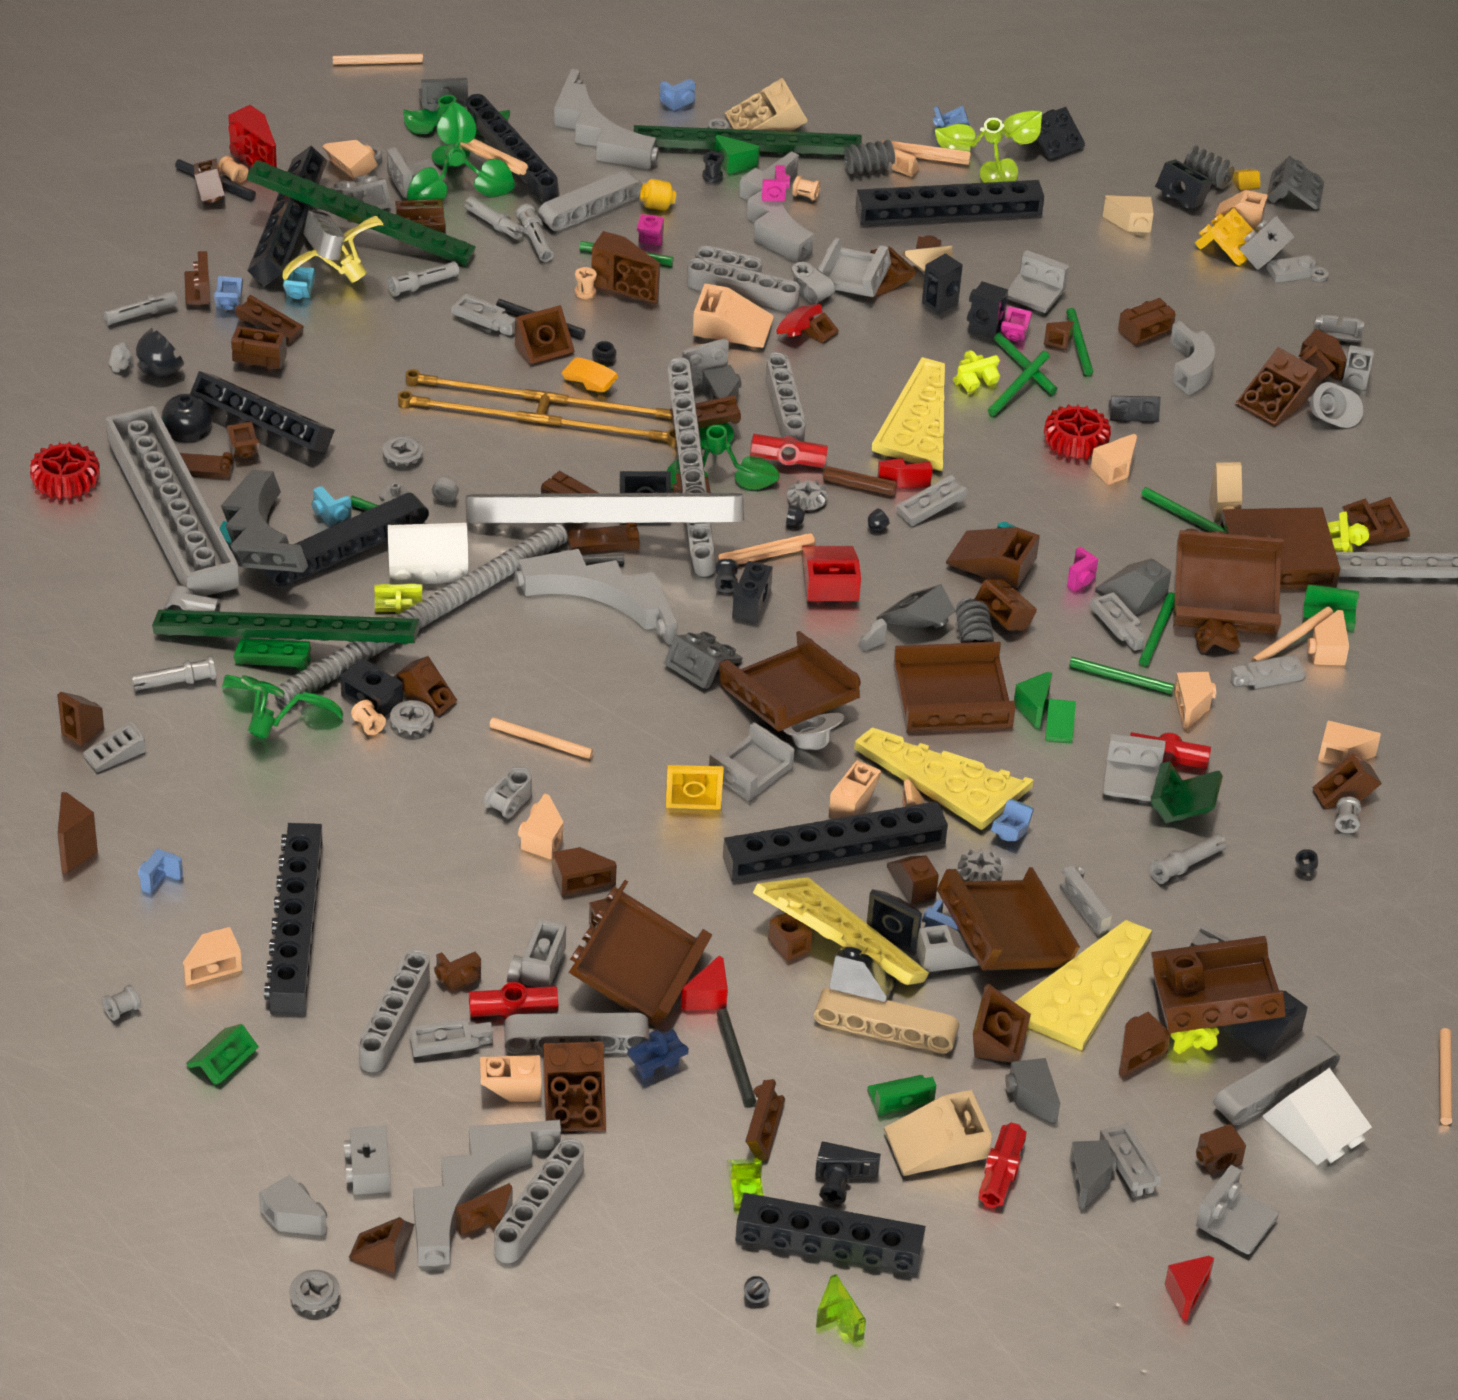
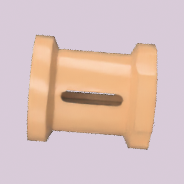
M225 156L219 161L218 165L221 175L228 176L232 182L237 184L245 181L248 175V168L245 165L237 164L231 156Z
M797 176L793 184L792 195L796 197L801 195L816 201L820 193L821 183L818 180L812 182L802 179V176Z
M582 267L576 270L577 286L575 287V294L578 298L589 299L596 295L594 280H596L597 274L594 269Z
M369 700L358 702L351 711L352 718L363 725V730L367 735L378 734L386 724L385 717L374 710V705Z

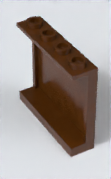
M1323 507L1222 510L1220 526L1225 528L1226 534L1237 535L1239 533H1247L1256 537L1272 535L1276 538L1284 539L1281 549L1280 589H1306L1307 585L1337 588L1341 568Z
M1196 529L1180 530L1176 546L1173 626L1200 628L1210 618H1213L1225 624H1231L1240 632L1277 635L1281 625V614H1279L1281 549L1284 539H1279L1272 535L1256 537L1247 533L1233 535L1225 534L1222 531H1212L1209 533L1199 532Z
M801 631L796 632V647L742 669H739L729 660L719 663L721 686L778 732L860 698L859 686L861 685L859 675Z
M1001 642L895 646L893 666L906 732L1013 728L1016 708L1014 701H1009L999 657Z
M1033 867L1028 868L1023 880L963 881L957 869H946L936 889L982 970L1063 967L1074 959L1080 948Z
M624 880L619 889L613 886L605 901L609 904L607 908L602 905L593 920L597 922L596 927L590 925L582 940L586 943L584 947L578 945L570 958L574 964L568 973L631 1013L645 1015L648 1018V1023L658 1029L672 1009L682 988L710 941L712 934L705 929H702L697 937L689 934L623 892L629 882Z
M1266 936L1151 952L1153 976L1168 1033L1285 1017L1283 990H1279L1268 956ZM1192 948L1203 965L1205 990L1177 996L1167 980L1164 954Z

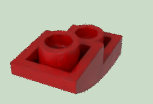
M821 303L801 306L791 311L777 327V334L787 333V337L801 335V330L810 327L809 321H812L815 315L823 313Z
M903 458L879 461L877 477L895 481L897 488H926L931 486L933 467L930 462L906 465Z

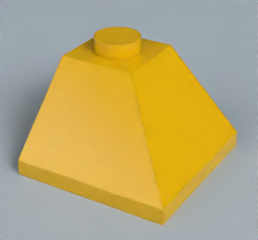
M667 765L666 808L721 809L723 767Z

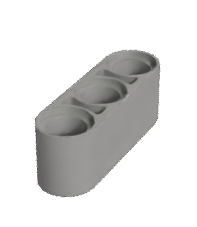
M702 245L696 249L695 258H703L762 273V261L756 256L709 245Z

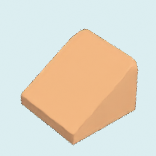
M895 149V163L892 164V170L913 177L919 170L916 157Z
M909 779L904 781L903 807L924 803L923 797Z

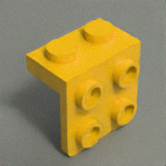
M1233 208L1224 216L1221 213L1211 221L1213 226L1208 224L1199 232L1201 237L1195 244L1201 250L1214 239L1235 264L1241 265L1247 260V257L1239 248L1246 243L1244 238L1253 229Z

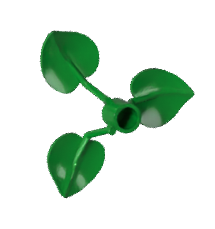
M453 95L440 97L438 99L439 107L437 111H429L427 109L410 111L404 109L403 116L406 127L415 134L432 132L453 101L457 102L456 97ZM510 109L499 111L500 114L508 121L510 117ZM448 145L440 146L432 152V161L436 165L444 167V160L447 159L444 152ZM463 149L466 158L469 159L470 151Z
M453 101L440 117L437 124L439 138L444 143L449 144L445 148L444 153L447 159L444 160L441 175L439 176L436 169L432 167L420 170L409 184L407 200L442 199L443 201L447 194V185L442 179L445 178L449 164L460 166L465 163L477 173L478 176L474 180V186L484 196L498 197L514 189L515 182L511 170L502 160L489 159L482 164L480 171L466 158L460 142L469 143L474 139L476 123L467 109L459 103Z
M728 422L699 428L701 448L705 449L703 455L704 467L710 452L714 455H720L726 450L734 467L738 469L735 473V480L742 488L746 490H760L773 484L780 478L777 469L763 458L748 456L742 460L741 465L737 462L730 444L734 438V430ZM679 459L674 461L667 469V471H671V490H673L672 484L677 483L675 474L681 473Z
M225 675L223 678L222 689L238 688L251 690L256 693L254 712L247 732L259 738L268 739L272 726L278 727L280 720L298 700L323 707L335 713L341 720L343 718V711L337 703L326 697L304 692V694L297 693L280 714L274 718L275 712L265 708L268 693L283 697L285 692L271 683L258 681L253 677L242 675L241 678Z

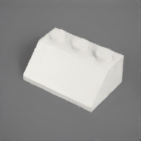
M467 523L388 525L390 585L454 583V581L468 574Z

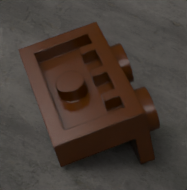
M198 251V261H193L194 271L184 272L186 305L210 304L207 251Z

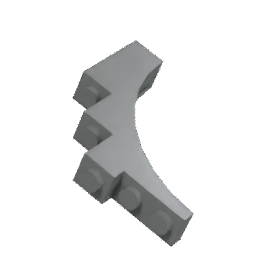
M791 151L764 171L754 168L749 173L743 175L740 180V197L748 201L747 219L755 223L754 241L798 263L813 253L814 234L801 227L791 218L781 201H763L761 197L763 179H774L775 165H785V174L790 175V180L797 175L799 155Z

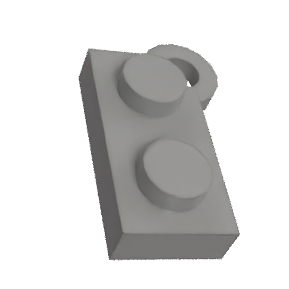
M1312 255L1272 260L1267 263V270L1275 283L1311 278L1316 282H1325L1329 276L1326 269L1316 267L1317 263Z

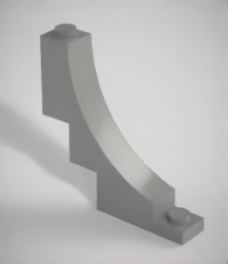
M571 69L554 107V126L575 129V143L597 147L596 161L650 170L653 161H657L659 155V148L656 147V138L624 129L604 117L592 104L586 85H583V80H580V70Z
M579 549L518 560V571H515V580L517 586L522 587L525 596L567 594L594 599L629 615L645 630L656 628L658 634L663 636L667 645L672 644L675 635H677L678 623L654 572L624 577L616 560L586 566Z
M560 1120L469 1126L470 1155L441 1157L442 1186L413 1188V1208L419 1266L435 1267L450 1264V1245L456 1226L455 1207L472 1200L481 1190L504 1174L532 1164L533 1150L546 1151L555 1149L558 1143L561 1142Z

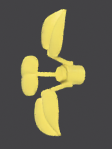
M373 216L344 233L345 237L341 250L345 257L340 261L341 267L332 260L319 256L315 249L292 260L283 270V279L287 280L293 270L310 258L319 256L337 269L341 275L345 273L351 283L359 280L367 271L358 257L353 238L368 228L383 225L382 221L377 216ZM344 242H349L353 255L348 253Z

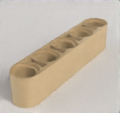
M829 987L822 990L814 1012L815 1020L821 1025L937 1053H948L952 1050L959 1029L958 1020L948 1014L889 1000L882 1002L832 990Z

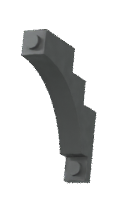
M252 470L221 504L226 521L228 522L226 528L232 541L230 546L239 567L304 572L308 564L301 545L289 544L286 534L276 531L266 523L270 508L281 493L273 471Z

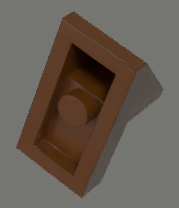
M508 1183L456 1206V1227L461 1235L471 1230H477L487 1223L495 1231L500 1221L513 1205L512 1185Z

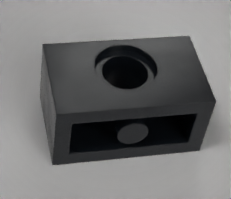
M1174 159L1165 162L1155 187L1160 189L1163 195L1181 201L1180 204L1182 206L1192 209L1203 205L1213 180ZM1181 182L1185 184V190L1182 188Z
M946 253L925 265L922 303L938 314L959 302L963 264Z
M981 281L979 286L971 291L969 296L971 308L967 315L969 333L994 340V336L1001 332V324L1005 320L1008 289Z
M747 561L734 592L732 618L758 623L771 591L773 566Z
M363 658L340 675L341 695L356 704L362 700L371 701L374 705V710L384 717L397 704L403 702V682Z

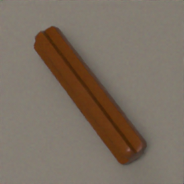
M826 466L823 473L824 481L884 495L894 496L897 489L895 481Z

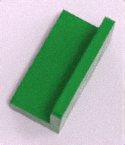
M1307 585L1302 610V623L1324 608L1330 607L1333 613L1337 610H1343L1346 630L1354 631L1359 591Z
M243 1024L224 1028L186 1065L189 1069L201 1066L214 1085L219 1084L259 1046Z
M916 1075L869 1085L867 1092L877 1115L883 1116L920 1108L935 1100L937 1085L933 1076L924 1078L923 1075Z

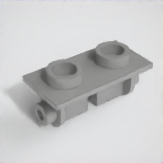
M1321 314L1315 317L1314 330H1320L1341 341L1362 342L1364 321H1360V318L1343 317L1342 323L1339 324L1337 323L1338 316Z

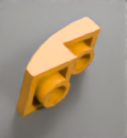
M575 357L561 372L565 380L583 382L586 390L598 392L607 391L619 377L616 372L599 363Z

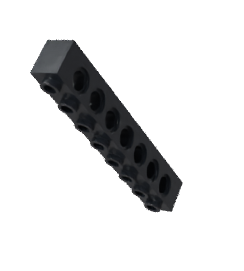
M311 145L292 159L288 172L319 184L328 160ZM278 193L247 270L264 287L283 274L310 207L309 204Z
M1039 180L857 189L855 209L860 225L1042 215L1045 196Z
M938 801L725 837L723 859L731 880L735 881L946 844L948 823Z
M288 823L287 834H282L281 851H285V854L279 855V872H282V875H277L276 892L280 893V896H275L274 914H278V917L272 918L271 930L272 935H275V939H270L269 956H273V961H267V978H271L270 983L265 982L264 1000H270V1012L306 1013L323 846L322 824Z

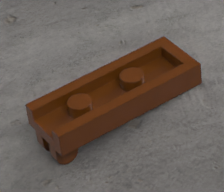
M252 295L248 296L247 301L242 306L238 305L236 307L235 314L238 315L239 320L242 322L248 321L261 330L285 333L287 345L291 344L303 333L304 326Z
M735 395L696 403L699 428L727 422L737 424L741 420V412ZM671 408L670 416L675 430L673 408Z
M224 452L222 456L180 453L192 477L230 480L232 467H234V457L231 453Z
M636 523L567 531L569 550L579 549L581 554L640 549L639 531Z
M774 1079L763 1080L762 1085L756 1086L753 1090L758 1100L745 1142L757 1161L768 1160L785 1102V1097L783 1095L778 1096L774 1090L776 1086Z

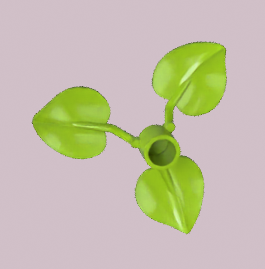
M1042 111L1020 112L1006 118L1003 124L998 118H989L986 120L984 128H981L977 138L972 127L965 124H954L944 128H936L935 135L940 148L970 152L971 147H975L985 135L986 141L994 145L995 161H988L983 164L980 169L981 181L983 183L1017 181V165L1009 158L999 160L998 142L1002 140L1003 134L1006 138L1012 137L1015 143L1022 145L1030 144L1037 140L1041 132Z

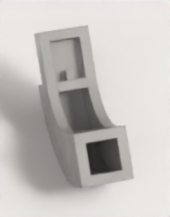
M1179 321L1173 324L1170 344L1187 358L1175 363L1172 382L1187 395H1190L1203 388L1209 382L1213 370L1215 346L1207 333L1201 331L1196 334Z

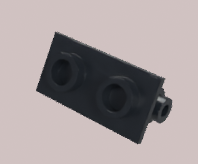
M1111 396L1108 404L1110 420L1159 421L1161 397Z

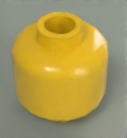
M649 179L647 183H643L640 191V200L643 201L646 208L665 211L669 208L670 204L673 205L675 202L676 191L673 190L670 182Z

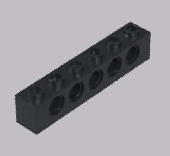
M199 371L190 394L199 396L212 405L314 451L326 453L335 432L334 429L213 374Z
M744 1192L737 1218L735 1240L748 1244L775 1247L780 1250L786 1249L808 1255L835 1258L839 1261H851L872 1267L878 1266L894 1269L899 1272L918 1274L926 1226Z

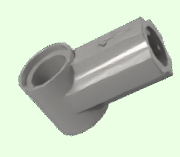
M176 586L172 589L163 610L220 611L221 603L218 599L194 595L187 587Z

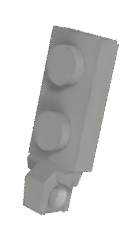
M465 294L452 306V314L495 331L500 330L503 334L512 335L515 333V318L506 314L505 309L468 294Z
M1114 592L1091 600L1090 607L1121 641L1126 640L1127 645L1134 651L1144 647L1145 636L1142 634L1141 622Z
M1294 654L1232 668L1230 681L1234 687L1249 684L1254 685L1256 689L1303 680L1306 672Z
M468 1019L409 1028L414 1057L472 1049V1047L476 1048L493 1042L491 1022L475 1024L474 1022H468Z

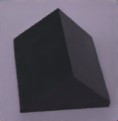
M620 471L619 493H671V471ZM651 522V523H671V522Z

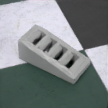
M133 722L84 751L83 756L97 773L145 753V739ZM101 754L104 758L100 760L98 755Z

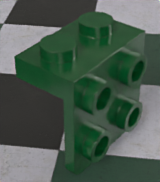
M1170 761L1161 763L1150 798L1151 804L1159 812L1165 823L1181 821L1188 817L1209 813L1216 806L1223 775L1220 771H1214L1182 780Z

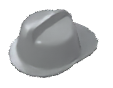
M1322 383L1307 400L1310 402L1312 413L1318 419L1338 427H1353L1360 422L1363 416V405L1359 396L1353 391L1335 383Z
M841 713L821 714L786 728L783 731L792 736L794 744L798 748L819 750L827 746L830 741L831 729L843 722L844 715Z

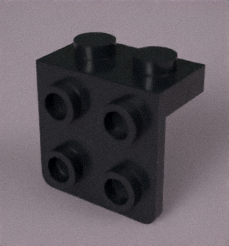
M1067 107L1057 110L1052 109L1042 115L1041 132L1037 140L1049 160L1080 150L1085 146V142Z

